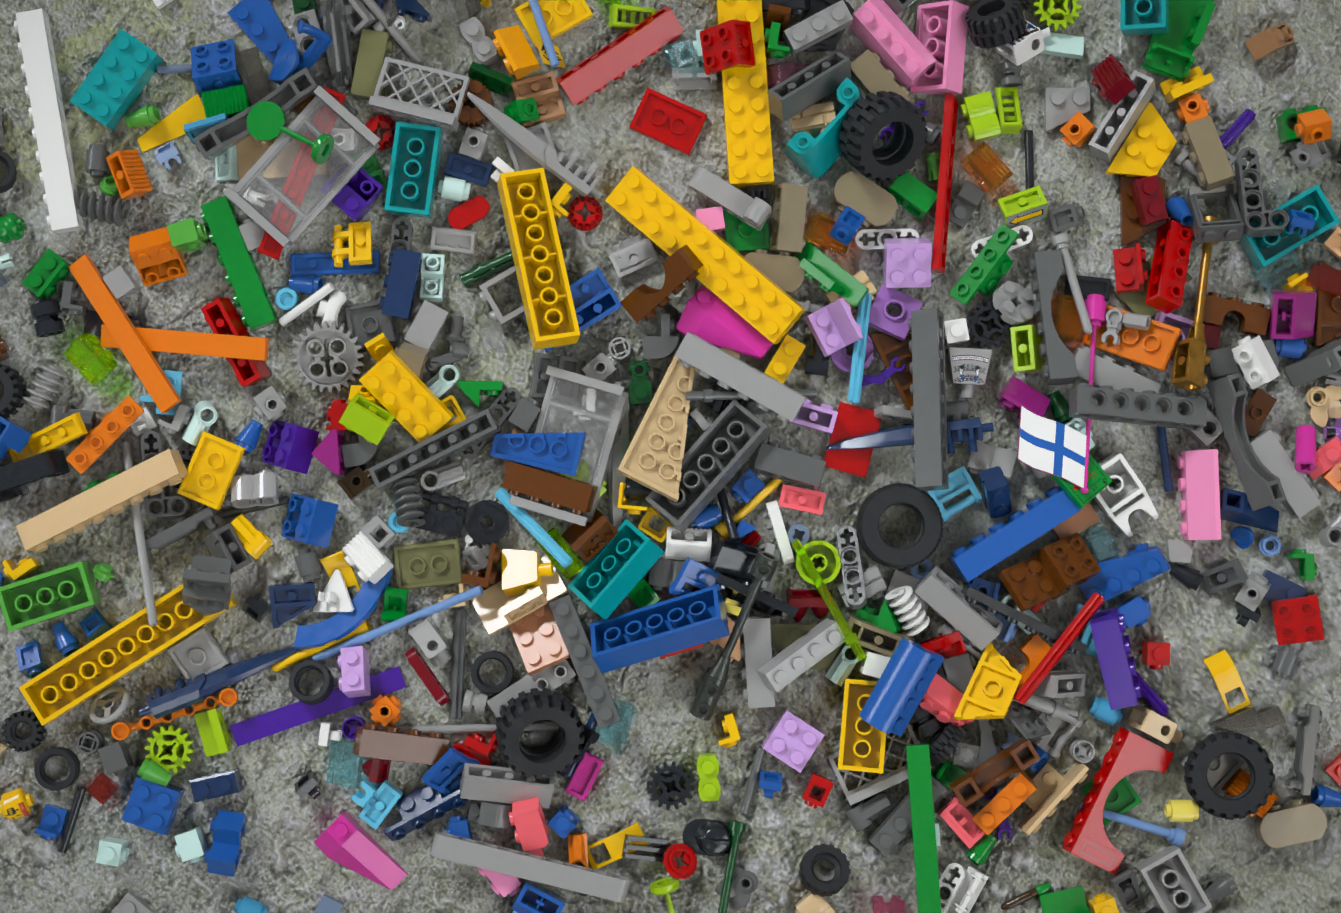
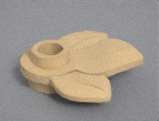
M1329 385L1325 388L1312 387L1307 391L1306 402L1310 406V417L1319 427L1324 428L1328 418H1341V402L1339 401L1341 399V387ZM1314 394L1319 395L1320 399L1318 402L1314 401Z

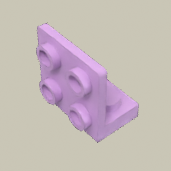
M843 298L804 317L824 357L863 338L862 329L855 322L851 314V308Z

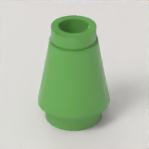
M147 104L126 115L125 120L129 128L156 126L161 121V116L156 105L151 106Z
M145 758L137 772V775L141 776L140 779L165 787L172 777V774L153 759L150 761Z

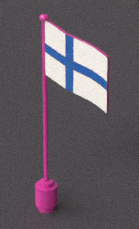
M1100 294L1087 295V299L1084 301L1093 328L1091 333L1088 383L1091 384V387H1093L1096 329L1106 323L1107 302L1105 301V296ZM1021 406L1017 459L1033 469L1060 477L1076 485L1083 494L1088 493L1091 419H1086V435L1065 424L1038 416Z

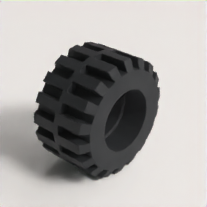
M983 0L970 8L965 16L973 44L980 48H993L1007 44L1018 38L1026 29V21L1019 0Z
M0 364V380L4 385V395L0 400V416L7 419L10 418V414L15 415L18 413L17 408H22L24 404L21 403L23 396H26L23 394V390L27 389L26 385L21 383L24 379L22 376H18L16 370Z

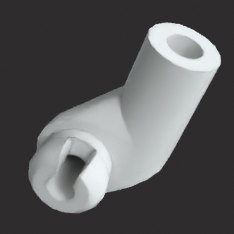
M387 14V17L398 30L404 29L406 22L402 16ZM380 21L372 26L375 31L384 32L386 30Z

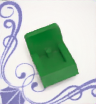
M772 22L770 29L766 28L764 42H768L766 54H771L773 58L783 59L784 56H789L790 47L777 45L781 23Z
M534 98L515 100L504 107V114L520 125L540 119Z
M1293 549V554H1286V558H1299V580L1315 581L1318 569L1317 564L1314 562V554H1308L1306 549Z
M644 578L628 594L639 609L662 602Z
M386 587L381 621L390 623L405 617L409 590Z
M946 760L938 766L935 779L949 787L950 783L967 772Z

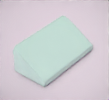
M1051 32L1050 36L1043 39L1045 49L1040 54L1081 59L1083 57L1084 37Z
M237 145L215 157L217 183L240 181L238 177Z

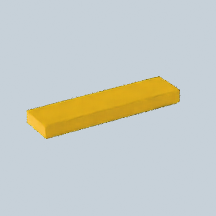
M80 412L32 434L28 444L22 449L21 453L11 448H8V451L14 463L40 453L53 451L88 432Z

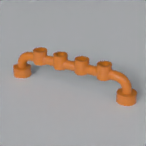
M226 688L218 696L211 695L204 701L191 705L193 707L192 713L186 707L171 713V719H168L166 716L155 719L154 716L147 715L139 721L129 724L121 721L112 726L111 734L116 740H124L130 736L131 732L136 730H147L162 722L170 723L184 715L192 716L203 709H214L219 704L232 706L237 703L239 694L234 688ZM210 698L215 701L214 706L209 704ZM146 718L150 720V726L145 724Z

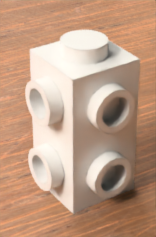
M1250 335L1237 341L1238 346L1231 349L1234 360L1240 365L1244 373L1245 381L1252 389L1280 376L1260 335L1252 339Z

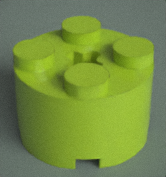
M812 540L802 545L797 551L795 569L798 575L810 584H827L834 580L840 571V555L837 549L829 542ZM821 557L823 566L814 568L813 558L818 559Z

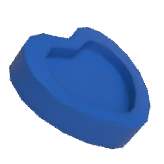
M1237 526L1230 533L1232 539L1237 541V545L1241 549H1246L1253 543L1254 533L1248 527Z

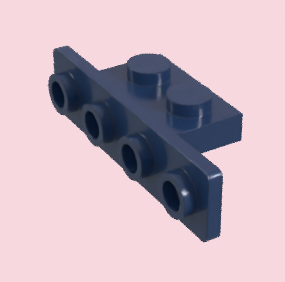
M426 784L399 799L396 804L403 820L385 829L384 833L391 841L401 840L411 831L421 829L426 823L443 817L446 812L453 808L463 806L469 799L460 798V789L443 797L442 793Z

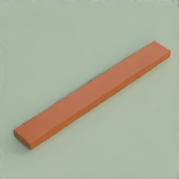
M84 254L68 267L161 413L168 412L182 401L126 312L104 282L102 275L90 256Z
M102 324L100 347L119 348L105 324ZM135 327L150 351L268 360L269 338Z

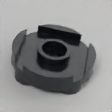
M483 500L475 503L468 509L465 516V526L469 536L481 544L498 542L507 534L510 525L508 512L500 503L493 500ZM491 516L493 526H488L486 529L483 527L484 523L481 520Z

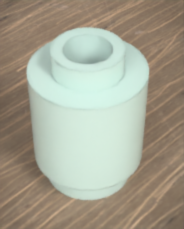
M445 176L444 180L440 179L438 193H441V198L462 202V200L468 201L471 183H466V180Z

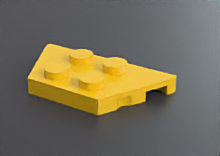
M1151 102L1145 107L1105 174H1121L1132 178H1145L1158 174L1177 140Z
M992 643L985 647L955 712V720L1003 719L1008 712L1014 695L1022 681V676L1015 668L1010 666L1009 661L1004 656H1001L995 650Z

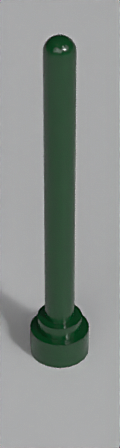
M733 820L729 822L728 829L732 836L718 913H727L740 836L743 837V832L746 833L747 823Z

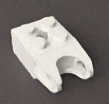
M1115 451L1098 463L1111 479H1116V482H1114L1116 485L1114 487H1105L1094 499L1103 512L1128 538L1133 535L1128 518L1134 510L1142 509L1154 520L1159 518L1146 492V488L1120 452Z

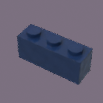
M395 248L394 253H390L388 259V266H391L390 274L385 275L383 287L386 288L385 297L381 296L379 309L382 310L381 314L384 316L410 321L423 259L422 253Z

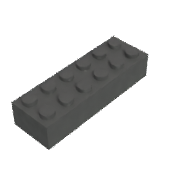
M733 400L684 455L677 503L652 490L645 498L648 505L678 531L683 533L761 446V443L769 437L770 431L768 426L736 400Z

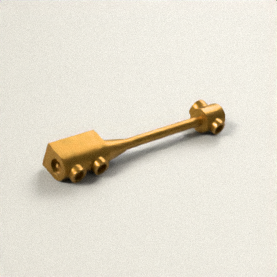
M1213 216L1203 217L1204 222L1221 220ZM1219 242L1200 243L1203 245L1194 322L1191 325L1187 339L1178 341L1175 347L1171 384L1184 390H1200L1208 381L1207 375L1204 374V366L1210 362V355L1206 353L1207 344L1205 343L1203 316L1212 246L1219 244Z

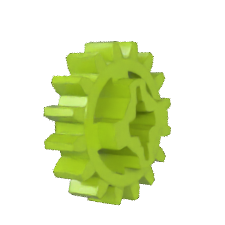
M1036 0L1038 2L1032 5V8L1037 9L1033 16L1040 17L1038 24L1044 22L1048 27L1053 26L1054 32L1057 31L1059 26L1062 30L1067 28V24L1072 26L1075 23L1073 19H1078L1080 16L1076 11H1080L1082 8L1081 5H1077L1080 0ZM1043 1H1045L1044 3L1046 5L1045 12L1043 10ZM1068 2L1071 4V12L1068 9ZM1057 4H1059V5L1061 6L1060 8H1057V9H1054V7H1053L1054 5H1057Z
M172 724L167 730V727L164 725L160 727L161 732L158 730L152 732L155 737L147 738V741L151 744L145 746L144 749L149 750L150 754L145 757L152 758L169 773L172 769L174 773L180 771L179 766L183 769L187 767L185 761L190 762L193 760L189 753L195 752V749L190 748L194 740L188 741L187 738L190 733L183 734V727L175 730V725ZM170 734L176 736L177 738L170 739L168 736L165 735ZM176 744L175 746H173L171 753H167L164 755V753L167 752L166 750L169 748L168 746ZM156 745L159 746L158 754L156 753ZM182 745L184 746V753H183V754L181 753V747H182ZM169 759L174 764L165 763L163 760Z

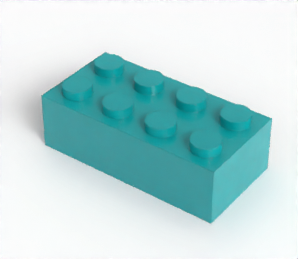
M1121 0L1120 30L1123 36L1169 33V0Z
M120 29L70 99V102L113 131L155 73L157 65H160L164 59L126 31Z
M396 121L384 207L388 214L432 219L443 139L441 127Z
M1316 184L1275 208L1282 209L1287 214H1289L1290 209L1313 214L1315 225L1313 230L1307 229L1304 237L1300 235L1301 227H1296L1293 233L1290 234L1288 230L1290 222H1288L1284 231L1279 235L1248 237L1243 233L1239 242L1255 269L1258 270L1340 223V220L1321 188ZM1272 219L1274 225H1282L1280 220ZM1252 221L1249 223V225L1253 228L1259 227V224L1256 221Z
M627 519L617 529L619 533L589 561L568 586L584 603L605 620L664 553L661 548Z

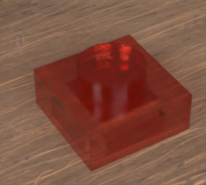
M102 772L86 791L104 805L119 786Z

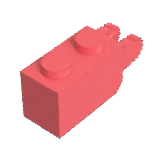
M936 673L919 705L945 724L951 722L955 726L960 727L965 722H973V720L954 719L955 712L964 694Z
M539 797L513 802L512 812H509V819L511 825L516 827L515 838L517 844L521 843L523 852L528 851L530 854L544 857V847L549 843V829Z

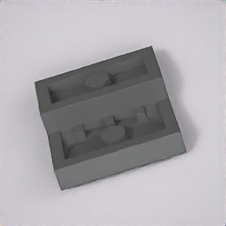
M535 353L529 397L544 399L551 376L546 374L548 365L580 374L582 359ZM560 379L554 400L576 403L578 384Z

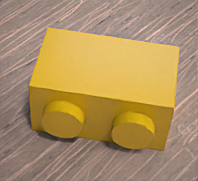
M786 335L764 373L784 384L806 345Z

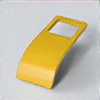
M343 550L320 559L329 578L338 569L342 573L346 587L355 585L359 592L361 588L351 565L344 559L346 555Z
M1226 650L1203 660L1216 683L1229 714L1250 705V700L1238 671ZM1240 687L1245 701L1230 708L1225 693Z
M638 822L588 846V859L593 869H598L623 858L622 850L625 834L644 836ZM631 840L629 842V844L646 846L648 844L647 842ZM604 843L611 859L597 865L590 849ZM628 849L629 853H634L637 851Z

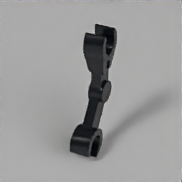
M587 728L584 732V743L581 744V753L579 755L575 754L576 761L572 765H566L567 769L562 773L560 770L556 773L560 776H565L576 762L582 761L590 744L596 743L600 734L591 728Z

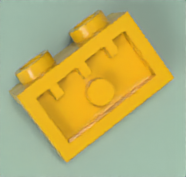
M1197 66L1189 70L1190 74L1184 82L1168 79L1161 82L1159 86L1167 104L1181 99L1186 94L1208 87L1214 82L1212 74L1209 73L1204 76L1201 67Z

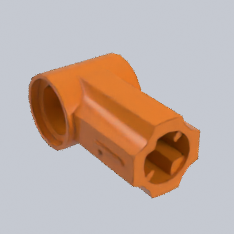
M587 832L569 833L567 835L569 863L581 862L585 867L589 868Z

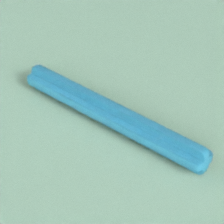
M871 293L866 294L858 305L856 322L862 329L863 338L854 342L848 391V401L852 403H859L861 397Z
M500 488L495 493V497L561 566L567 568L573 562V559L524 508L509 504L511 495L504 488Z

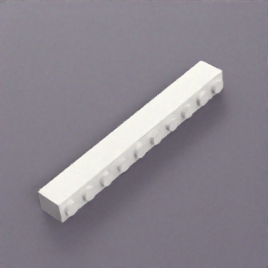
M43 9L15 13L17 20L14 21V27L20 37L18 50L20 55H23L24 64H21L23 76L27 79L25 93L31 103V107L28 109L29 116L34 121L35 129H32V135L38 145L36 158L38 163L41 164L42 169L39 176L46 193L43 194V200L49 211L47 224L52 231L58 234L83 230L84 224L79 212L80 200L49 16Z

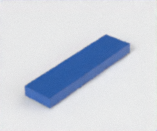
M379 250L372 251V264L350 266L349 258H345L343 266L340 268L334 266L332 252L290 254L292 277L313 274L328 276L381 273Z

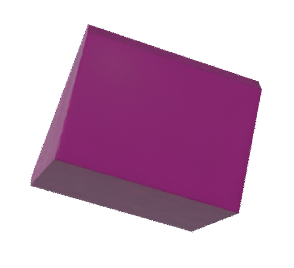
M332 429L311 454L335 475H346L341 446L345 445L344 431Z

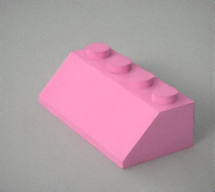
M867 0L852 16L853 22L849 26L850 29L872 53L876 52L882 60L881 64L886 69H890L895 75L896 81L906 89L913 85L937 61L884 0Z
M954 0L918 5L915 36L937 61L911 85L910 92L945 96V94H962L967 37L965 16L969 11V6Z
M1218 449L1181 451L1180 456L1177 457V467L1181 469V478L1178 479V490L1181 491L1182 500L1179 501V513L1182 514V522L1179 526L1180 535L1183 536V540H1221Z

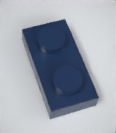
M450 152L444 174L487 188L493 165Z

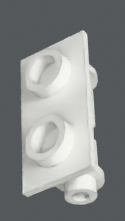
M970 866L966 870V879L950 906L958 913H970L989 878Z

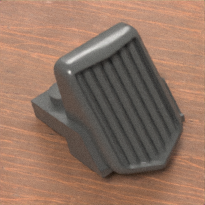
M195 555L192 559L191 569H184L183 604L189 605V607L204 616L221 612L224 609L229 610L231 560Z

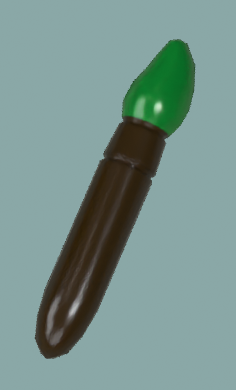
M1051 884L1037 885L1035 888L1005 901L1001 905V909L1009 910L1038 895L1045 894L1050 889Z

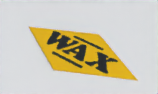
M535 41L543 63L550 65L543 42ZM554 46L560 64L557 67L566 69L558 46Z

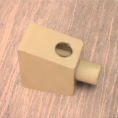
M1140 705L1132 707L1125 721L1131 727L1165 744H1169L1170 741L1178 744L1183 736V733L1177 730L1178 724Z

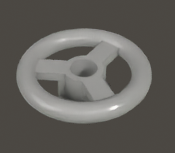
M114 686L99 693L90 705V719L96 724H107L120 719L129 704L130 697L128 691L123 687ZM118 693V694H117L115 697H113L112 699H108V700H106V701L103 700L105 697H107V696L110 695V694ZM97 707L105 710L103 718L96 715Z

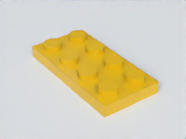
M392 350L359 379L366 389L391 414L396 416L395 419L418 443L431 437L454 416Z

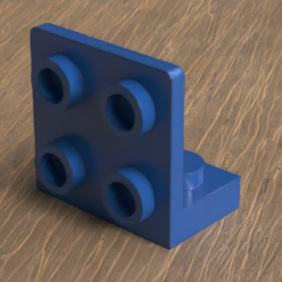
M233 39L191 48L192 79L200 97H202V92L243 84L237 68L236 49Z

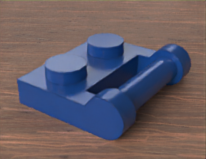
M687 557L677 578L671 583L669 593L675 596L692 593V591L683 587L685 582L700 589L717 585L719 591L722 585L715 582L718 576L715 570Z
M451 747L422 776L423 783L447 796L460 787L464 763L480 764V762L474 758H469Z

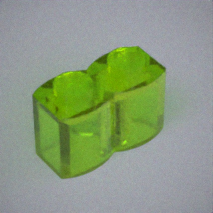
M85 333L79 335L64 352L66 358L79 369L83 377L92 385L102 383L117 366L113 354L104 350L99 343V339L93 334Z

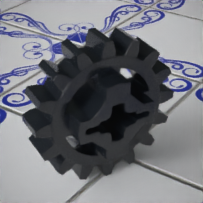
M990 301L986 302V307L979 303L978 310L975 308L970 310L973 316L968 315L966 319L970 321L967 324V328L970 329L969 337L973 336L972 344L979 342L980 349L984 345H987V349H992L993 344L996 348L1001 347L1000 341L1003 343L1008 342L1005 336H1011V331L1008 328L1014 325L1006 323L1003 319V325H1001L998 315L1001 316L1002 313L999 309L995 310L991 306ZM990 311L987 317H978L980 313ZM991 321V326L994 328L988 331L984 323ZM975 326L978 327L981 333L980 336L977 334ZM992 334L1000 335L995 340H989Z
M664 761L663 768L656 765L657 772H650L649 775L653 780H647V784L651 785L652 788L648 789L647 792L654 794L651 798L652 802L657 799L659 800L658 807L666 804V808L669 810L671 805H674L677 810L679 803H682L684 806L687 805L686 797L692 799L693 796L689 791L695 790V786L690 785V783L695 781L694 777H688L691 770L684 771L683 763L677 767L675 761H672L671 766H668L667 762ZM666 771H674L672 775H661ZM681 775L686 781V788L680 785ZM672 780H674L675 786L677 788H671L670 790H667V784L665 782L670 783ZM656 782L662 786L663 791L661 795L657 792ZM676 794L681 796L674 800H668L670 796Z

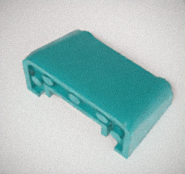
M846 78L837 89L835 97L839 100V107L836 111L838 115L817 138H813L807 132H799L786 144L784 154L812 178L823 176L842 155L839 141H842L839 138L840 130H843L842 122L844 118L847 119L848 111L856 106V102L863 99L858 87L849 78Z

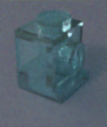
M692 39L671 43V48L664 50L669 67H681L698 61Z
M1102 526L1089 530L1091 534L1085 536L1096 561H1101L1120 553L1119 549H1113L1112 545H1115L1111 533H1107Z

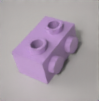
M806 399L796 419L793 422L789 420L787 423L832 434L838 412L833 410V406L821 404L819 407L812 405V401Z
M363 646L340 648L341 655L338 656V667L342 673V677H339L340 691L348 698L370 696L369 652Z

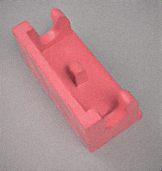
M955 796L937 811L969 849L985 834L972 820L974 816L966 807L964 808L958 802Z

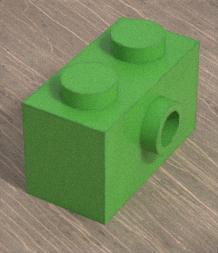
M191 218L167 225L172 247L182 253L196 251L208 246L207 239H209L207 227L195 219Z

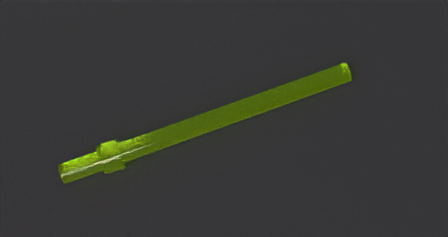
M799 539L792 542L791 545L845 636L844 641L847 646L852 648L859 661L863 660L867 656L858 642L857 634L853 633Z

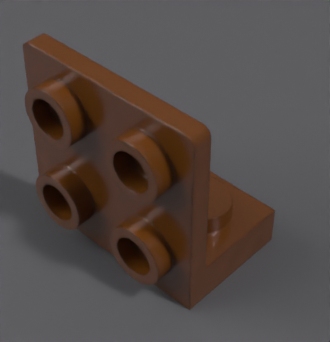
M596 508L592 522H587L586 526L573 523L562 534V537L587 563L619 531Z
M492 542L485 577L483 576L484 572L469 570L468 573H462L461 583L481 585V587L486 588L496 583L498 570H495L496 562H500L502 556V549L499 548L500 543Z

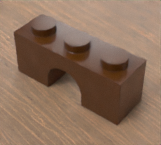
M1208 292L1205 300L1203 324L1217 327L1222 326L1225 314L1232 313L1239 320L1238 333L1255 337L1260 335L1262 337L1266 335L1271 309L1264 308L1265 305L1262 303L1251 302L1250 305L1243 303V299L1230 297L1228 300L1221 298V294Z

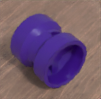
M352 716L345 720L342 725L343 735L347 739L355 740L357 726L364 727L365 719L360 716Z

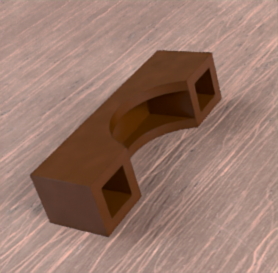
M687 244L676 250L662 263L665 270V282L661 289H655L643 284L634 289L620 302L636 323L643 319L646 321L650 320L657 313L655 309L658 306L663 308L671 301L669 298L671 294L677 295L685 288L683 284L687 280L690 283L699 275L698 270L703 264Z
M1023 737L948 786L958 802L965 808L984 796L985 792L997 782L1014 773L1025 770L1041 760L1031 742Z

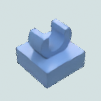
M174 140L154 150L155 158L159 164L164 162L167 169H171V165L168 162L171 158L176 159L179 164L181 163L178 146Z

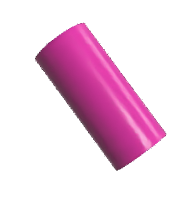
M1310 425L1299 426L1295 431V469L1301 473H1310L1316 469V429Z

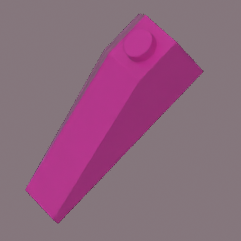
M702 285L688 300L676 326V330L683 335L691 332L718 348H729L735 350L736 353L762 359L773 345L771 341L717 295Z
M344 811L314 841V844L329 859L390 890H393L408 875L347 811Z

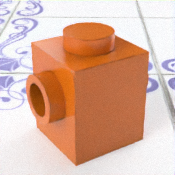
M1324 108L1297 114V124L1294 125V131L1296 136L1300 137L1305 145L1331 139L1332 120Z
M1078 111L1060 129L1064 134L1061 139L1070 147L1075 145L1080 149L1098 129Z

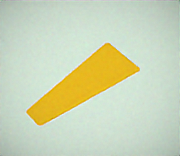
M194 95L156 124V126L139 137L137 141L142 152L186 134L184 124L205 119V110L199 95Z

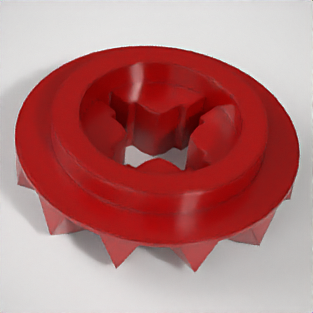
M377 115L369 118L365 126L373 133L378 131L379 124L383 130H387V133L383 134V141L380 140L378 142L380 147L377 150L391 148L394 142L396 122L387 115Z
M589 196L577 197L570 203L567 211L569 212V222L580 231L595 229L603 217L600 203L595 198ZM587 204L588 211L595 214L587 215V219L583 222L582 215L576 212L583 211V207Z
M676 843L669 846L663 854L664 860L662 863L665 865V872L669 873L672 878L683 880L695 872L697 858L689 846ZM680 855H682L681 862L684 863V865H681L677 868V862L674 859H677L680 857Z

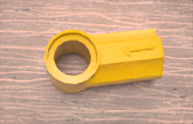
M244 514L236 517L231 522L237 536L244 544L245 550L253 558L258 559L273 545L269 537L261 530H258Z

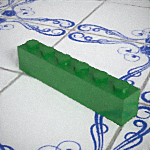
M224 196L202 205L201 219L204 225H208L211 233L208 234L213 246L216 245L219 253L216 254L221 266L226 268L228 274H225V278L229 287L233 286L236 294L233 295L237 307L242 308L244 315L241 318L245 327H249L252 331H257L279 322L252 253L248 251L239 230L240 223L230 199Z

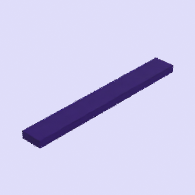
M398 666L370 676V696L348 698L338 687L333 689L331 695L319 704L308 705L298 701L230 725L238 747L372 700L380 694L383 696L406 688L407 685L402 670Z

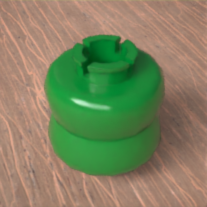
M9 213L0 217L1 243L8 244L13 240H19L24 237V230H27L26 224L22 225L25 222L22 217H18L15 213Z

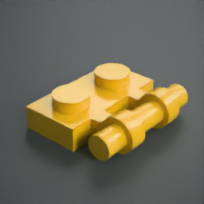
M371 221L348 223V231H343V226L335 225L334 232L332 233V242L334 243L332 259L334 260V266L342 267L345 258H349L350 266L372 264ZM345 241H349V248H343Z

